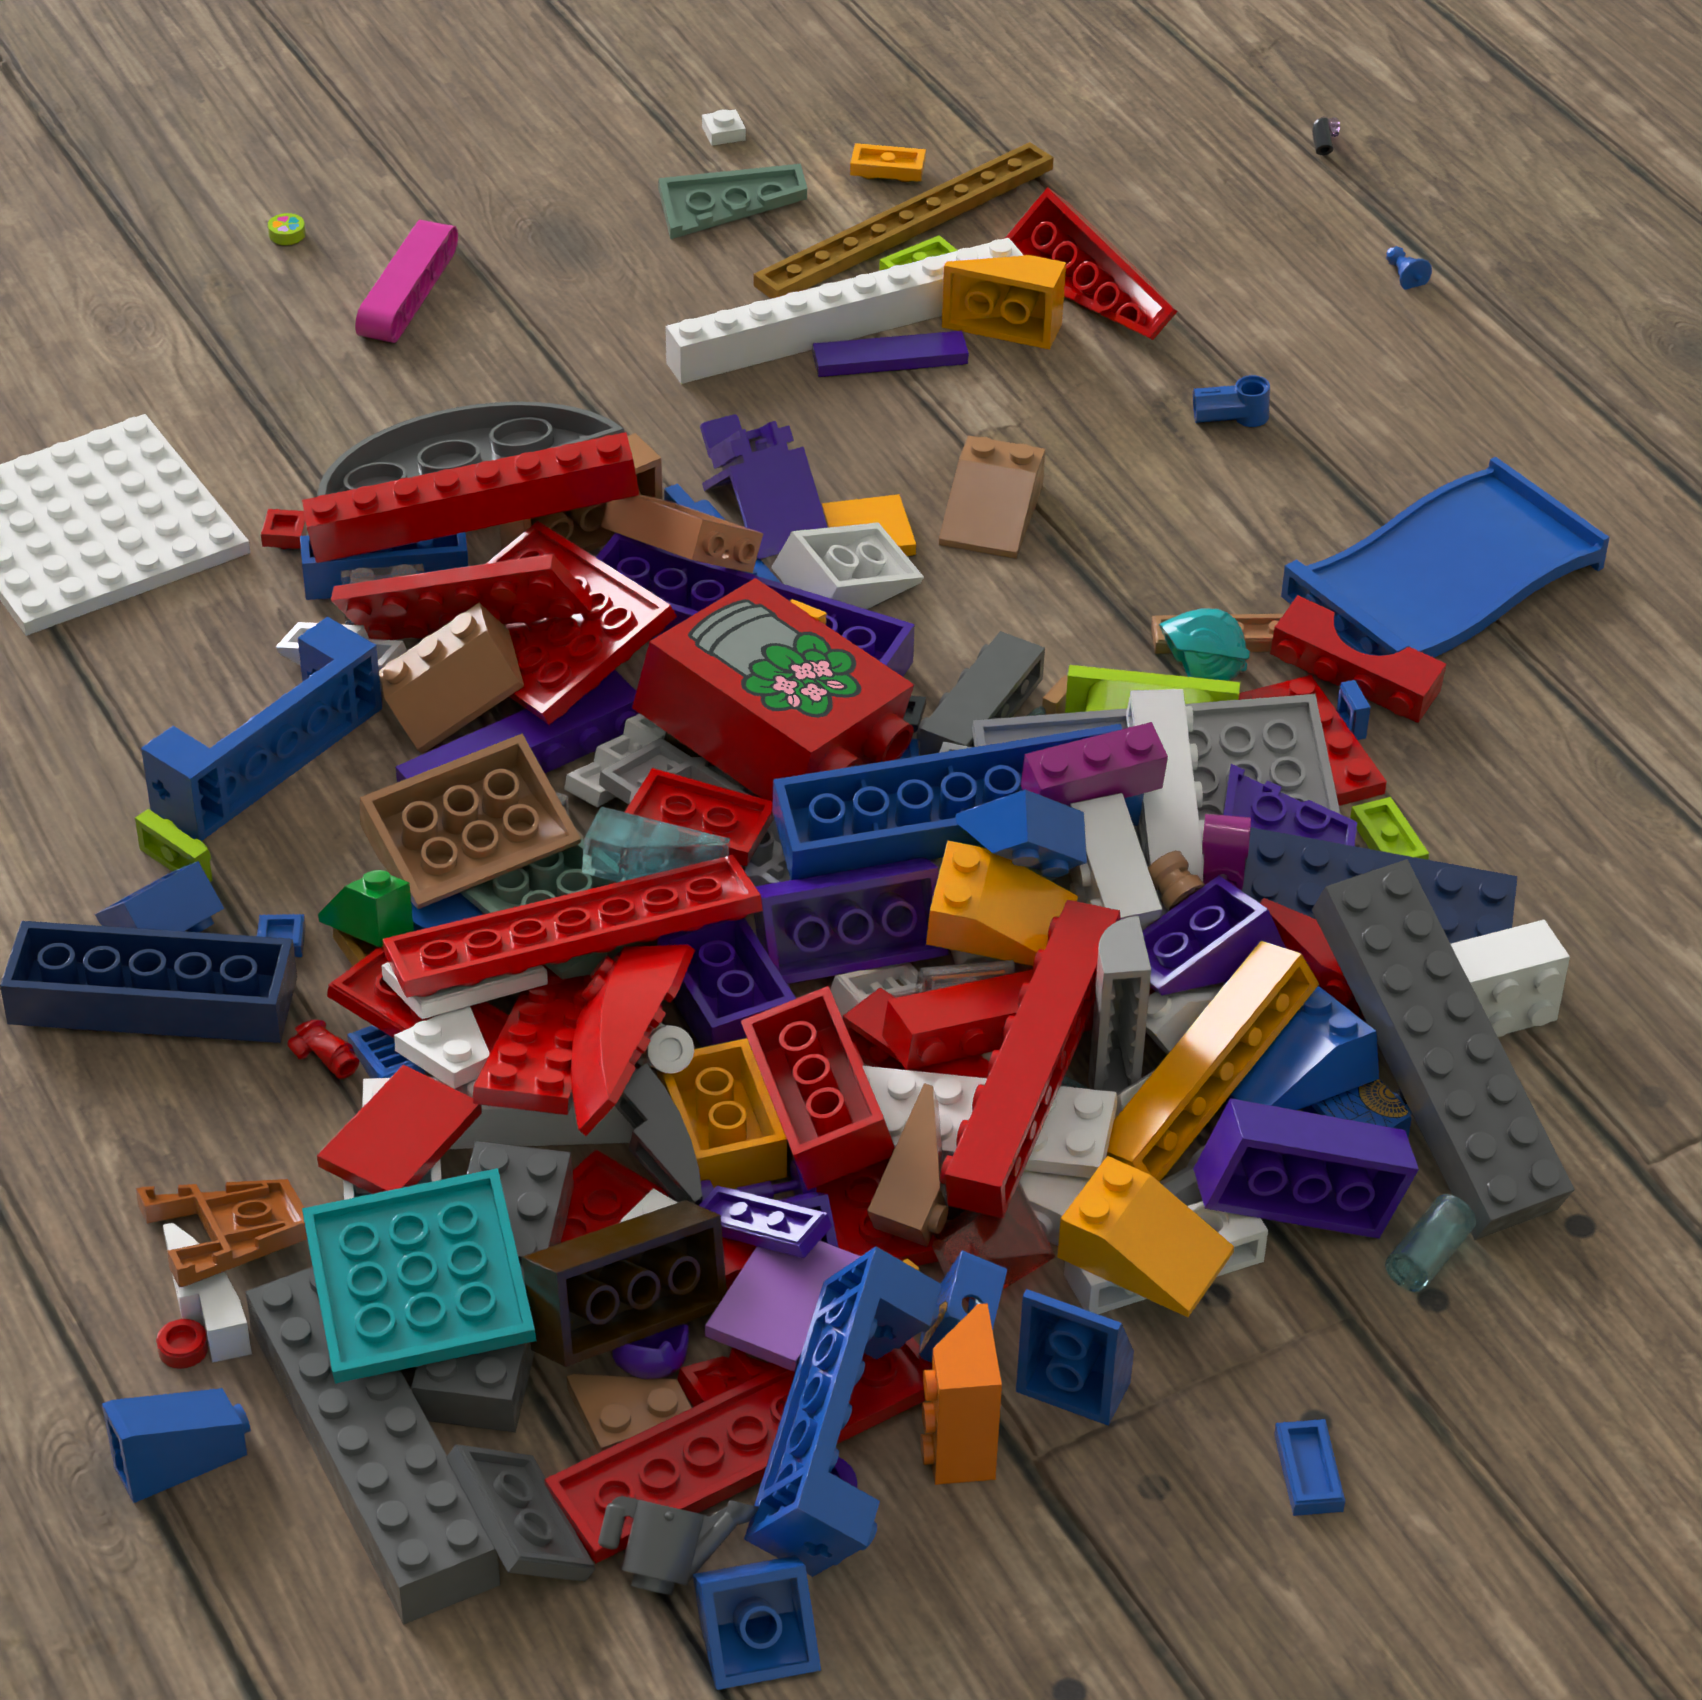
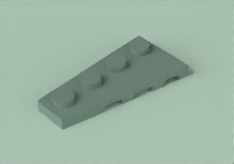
M801 164L658 178V190L670 239L807 199L808 188Z

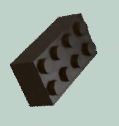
M686 1200L522 1256L525 1289L536 1334V1341L530 1342L531 1350L564 1367L711 1314L716 1310L727 1293L721 1215Z

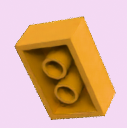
M747 1038L694 1049V1055L690 1064L680 1072L664 1073L657 1070V1078L664 1085L679 1110L691 1138L699 1167L700 1181L709 1179L713 1188L718 1185L736 1189L742 1186L787 1177V1138Z

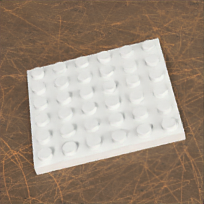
M146 414L128 418L115 425L91 431L89 434L57 443L52 447L29 455H22L14 460L0 464V601L26 636L250 553L249 540Z

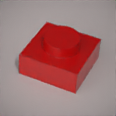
M268 509L261 531L262 547L301 549L300 536H306L307 534L304 511Z

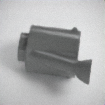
M619 1496L606 1506L598 1544L607 1549H617L625 1517L630 1516L633 1522L621 1570L634 1573L631 1586L672 1595L675 1583L688 1585L693 1574L699 1571L736 1526L749 1522L755 1516L759 1507L729 1500L728 1506L711 1516Z

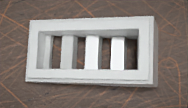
M910 962L837 975L831 987V993L842 1018L844 1014L880 987L882 989L885 988V991L896 998L932 990L931 985ZM896 979H899L904 986H900Z

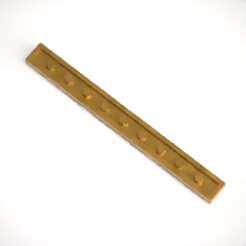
M1028 142L754 273L753 286L771 299L787 295L791 292L803 291L1053 170L1054 157Z

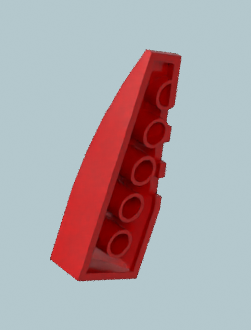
M1048 187L1004 238H1010L1024 256L1031 255L1066 262L1064 297L1151 340L1156 338L1178 312L1107 238L1069 202Z
M688 944L623 947L613 959L606 955L590 975L592 981L581 994V997L586 1001L578 1016L573 1037L571 1059L573 1101L578 1131L583 1135L587 1136L616 1105L636 1069L634 1065L651 1042L648 1037L653 1029L660 1025L666 1014L662 1010L661 1002L664 999L670 1003L678 993L695 952Z

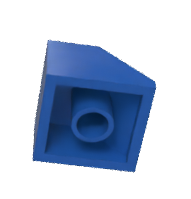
M1026 789L956 814V823L993 854L1012 860L1014 865L1029 866L1040 870L1042 875L1047 877H1060L1068 874L1069 869L1087 863L1084 812Z
M199 861L164 875L101 910L95 916L102 926L201 932L214 924L211 916L223 910L224 907Z
M796 1555L693 1574L700 1627L716 1690L821 1671L806 1566Z

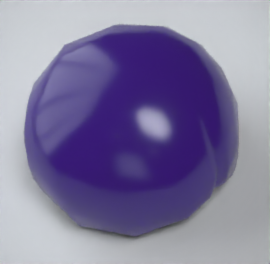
M685 1324L675 1326L613 1349L611 1355L618 1367L637 1378L647 1380L673 1375L686 1360L689 1328Z

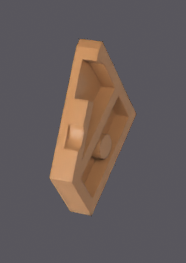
M584 1374L567 1376V1389L598 1453L691 1408L677 1379L657 1378L646 1380L637 1377Z

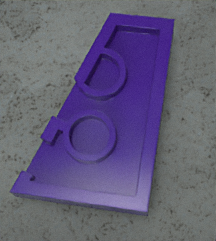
M1233 764L1230 765L1223 815L1251 817V827L1355 846L1356 821L1311 800L1304 802L1281 793V786L1268 780L1265 784H1262L1245 776L1244 769Z

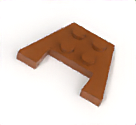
M289 1180L226 1182V1191L201 1192L197 1184L178 1185V1194L155 1195V1186L136 1188L138 1207L147 1224L198 1214L211 1239V1242L167 1250L169 1268L179 1288L307 1240L302 1208L305 1207Z

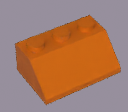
M988 1303L977 1304L933 1348L932 1370L923 1371L926 1402L922 1403V1421L925 1434H921L920 1437L923 1465L932 1464L935 1485L996 1480L1002 1382Z

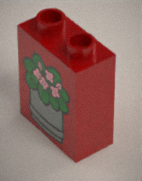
M756 578L649 641L632 705L635 711L750 791L769 801H773L774 779L897 760L907 749L914 732L913 726L903 719L914 688L913 683L821 621H817L808 615L809 613Z

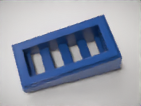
M372 1025L347 1034L348 1042L353 1046L355 1054L370 1079L391 1078L402 1065L425 1075L424 1069L396 1052L395 1039Z

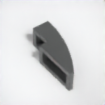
M646 1063L632 1074L615 1105L617 1110L634 1128L628 1150L672 1200L676 1202L686 1200L699 1206L702 1199L699 1167L691 1138L672 1098Z

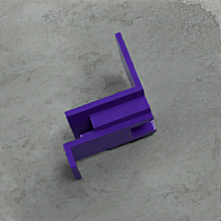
M736 414L710 420L700 425L709 458L712 460L714 469L722 467L723 470L702 483L704 491L733 484L745 527L763 533L757 560L778 555L792 531L828 528L804 446L792 450L788 449L787 445L794 441L789 425L778 428L777 422L772 421L758 429L746 432V429L741 428Z

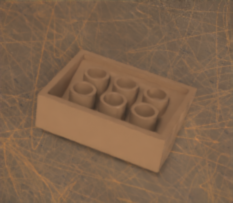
M523 734L360 797V825L378 859L390 875L410 882L411 902L417 909L581 843L577 830Z

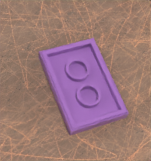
M819 1241L805 1258L757 1246L705 1325V1337L796 1372L823 1282L861 1256Z

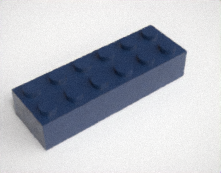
M1251 827L1248 858L1245 859L1244 885L1241 891L1259 903L1263 898H1266L1316 919L1312 909L1326 886L1408 859L1450 944L1512 928L1518 876Z
M21 921L0 984V990L8 1025L281 1043L297 980L293 939Z

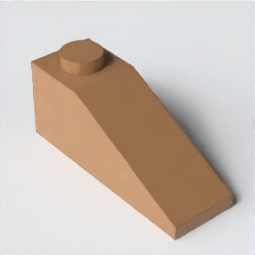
M923 1084L867 1210L875 1229L925 1247L928 1246L933 1233L939 1234L942 1231L948 1216V1207L945 1206V1186L940 1182L943 1157L939 1104L932 1085Z

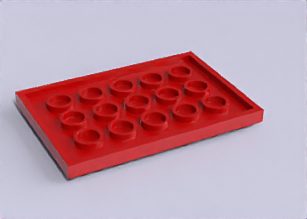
M537 521L486 564L554 554L593 597L591 613L576 614L569 618L541 619L533 623L519 622L504 625L510 632L524 687L509 697L550 725L557 718L563 716L586 693L595 689L618 666L628 661L651 638L660 634L664 627L672 622L677 615L669 603Z

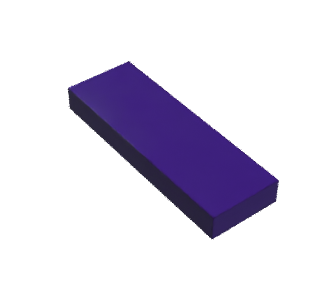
M718 1185L699 1205L721 1215L722 1237L800 1258H805L833 1226L828 1213Z

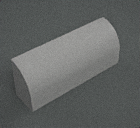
M1139 916L1128 917L1115 922L1104 931L1100 938L1088 1072L1089 1087L1093 1090L1119 1093L1141 1079L1151 966Z

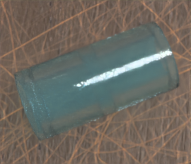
M1449 1194L1437 1196L1387 1257L1385 1266L1391 1279L1408 1291H1424L1475 1228L1476 1217L1472 1209L1456 1196Z

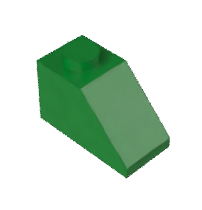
M384 870L369 871L363 875V878L344 886L318 913L319 922L381 948L383 947L382 939L414 931L410 882L392 876Z

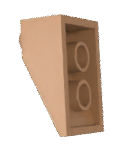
M968 435L958 461L939 536V545L1017 559L1043 488L1045 449L1032 447L1027 444H1015L992 440L988 437Z

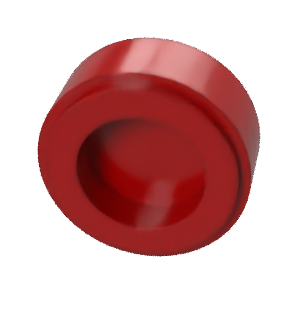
M177 1319L164 1325L157 1334L156 1343L159 1357L169 1367L184 1369L195 1366L204 1359L208 1352L206 1331L197 1321Z

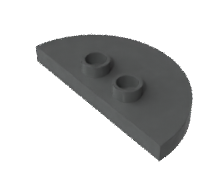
M495 402L446 409L395 424L352 446L323 475L317 496L520 455L526 452L544 450L564 444L587 441L607 435L624 433V428L594 412L553 403Z

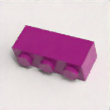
M1149 722L1025 754L1021 787L1023 790L1026 789L1067 806H1070L1071 803L1120 793L1123 794L1124 798L1163 788L1168 755L1153 723Z

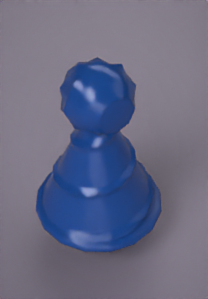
M1398 246L1388 249L1386 259L1389 264L1398 267L1400 285L1404 290L1427 284L1432 274V266L1428 260L1405 257L1406 253L1403 251V248Z

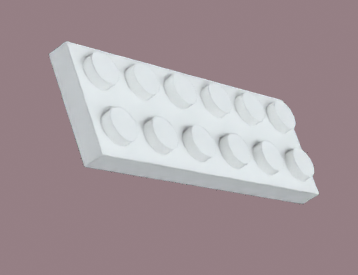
M862 1066L895 1147L923 1084L932 1085L939 1104L943 1162L947 1155L953 1156L957 1148L956 1139L962 1120H969L973 1112L972 1102L975 1090L979 1084L985 1085L987 1078ZM1060 1086L1024 1171L1091 1178L1107 1155L1117 1108V1093Z

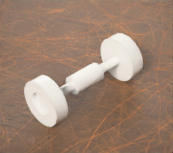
M660 1023L648 1037L651 1042L636 1062L640 1065L647 1063L649 1067H654L664 1073L680 1072L690 1064L693 1058L694 1044L692 1038L682 1028Z

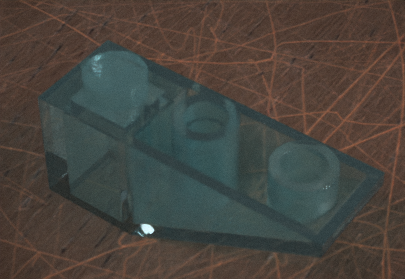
M601 807L584 838L582 873L616 882L630 880L728 856L730 839Z

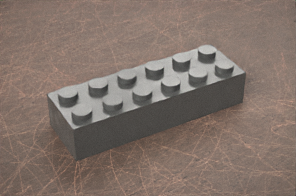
M475 1141L467 1174L498 1168L524 1280L522 1256L561 1243L574 1189L571 1152ZM529 1342L417 1366L411 1387L412 1393L430 1422L516 1433L535 1352L531 1350V1343Z

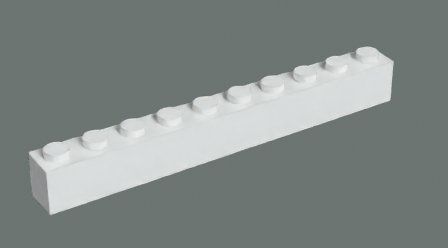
M1010 238L997 239L979 246L962 248L955 252L936 257H927L924 260L905 265L892 266L889 269L861 274L854 278L826 283L819 287L791 292L784 296L756 301L749 305L729 310H720L714 314L694 319H685L679 323L666 326V363L679 382L683 384L812 350L813 343L851 340L942 316L943 277L946 261L1024 255Z

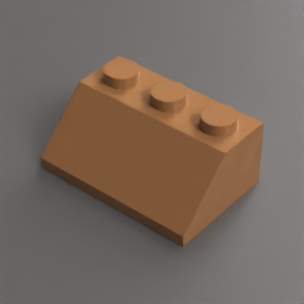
M480 603L459 614L447 625L432 635L425 637L420 643L398 658L391 660L379 670L386 702L416 749L422 754L524 687L509 630Z

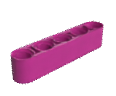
M418 220L360 305L355 322L356 334L358 336L396 343L452 259L458 243V229L456 226L426 220Z

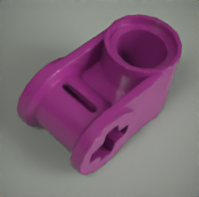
M1205 814L1202 844L1204 885L1219 875L1242 890L1244 885L1245 859L1248 858L1251 817Z

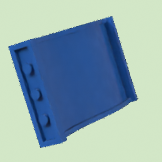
M1494 457L1490 459L1487 469L1465 475L1439 487L1348 549L1307 566L1297 559L1285 565L1281 597L1292 604L1297 595L1335 612L1334 627L1338 636L1346 645L1358 652L1384 656L1395 654L1407 647H1411L1434 658L1480 633L1522 600L1550 582L1589 565L1597 571L1603 569L1610 537L1503 461Z

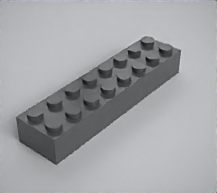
M1408 859L1326 886L1315 903L1312 912L1368 1025L1376 1030L1377 1043L1474 1240L1558 1210L1575 1189Z
M313 1267L245 1291L251 1330L403 1625L500 1586L498 1553L451 1468L444 1449L402 1372L397 1370L335 1384Z

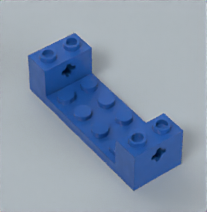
M327 616L298 637L302 683L282 695L263 711L251 717L246 723L225 738L219 740L211 748L207 747L175 726L170 727L156 738H153L141 748L150 810L161 818L172 821L179 830L191 838L203 841L382 709L377 645Z
M877 1246L823 1282L754 1506L759 1508L755 1516L749 1521L744 1540L777 1558L796 1555L805 1564L807 1574L812 1577L833 1565H838L842 1560L854 1553L865 1550L871 1544L877 1532L878 1526L874 1520L880 1501L830 1473L839 1456L836 1444L840 1431L847 1424L851 1416L852 1405L849 1404L853 1387L858 1383L865 1369V1362L862 1361L863 1354L865 1353L877 1360L893 1349L901 1348L909 1339L920 1332H927L934 1325L939 1315L940 1308L937 1305V1300L942 1284Z

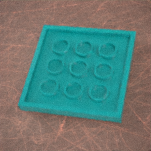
M498 1168L302 1208L335 1384L536 1341L535 1328Z

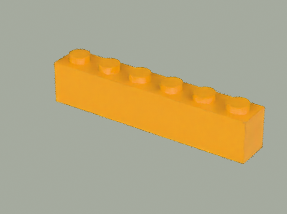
M1264 941L1258 943L1115 1118L1106 1157L1110 1156L1148 1173L1158 1182L1164 1178L1318 987L1319 983L1301 953Z

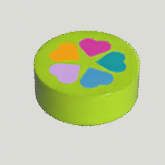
M283 213L272 217L268 221L269 238L279 245H293L300 242L306 234L303 218L292 213Z

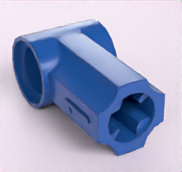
M1249 375L1240 378L1236 385L1196 388L1193 390L1195 423L1236 420L1243 426L1257 427L1269 420L1270 383L1264 377Z

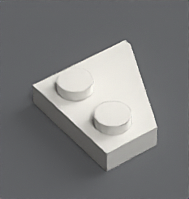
M470 1006L418 1022L413 1027L394 1035L396 1052L453 1089L477 1079L490 1054Z

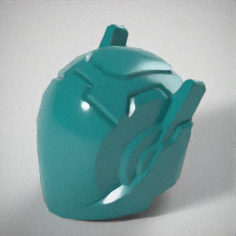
M1201 608L1185 612L1159 624L1176 661L1182 662L1187 677L1231 681L1240 671L1244 672L1247 670L1246 660L1249 659L1250 651L1246 647L1245 636L1236 619L1227 612L1219 609Z

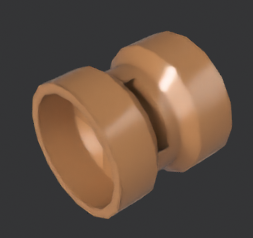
M1176 850L1161 856L1148 867L1155 890H1159L1162 894L1161 902L1168 911L1204 886L1198 875H1193L1188 871V861L1180 851Z

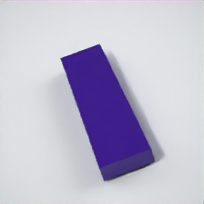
M962 331L813 343L812 354L818 377L968 364L969 357Z

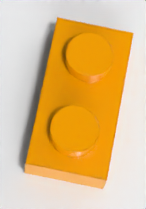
M855 143L850 162V175L862 176L866 179H897L901 182L922 181L926 149Z

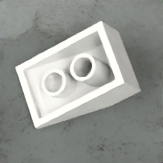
M880 523L792 531L771 567L785 585L863 609H869L920 584L924 578Z

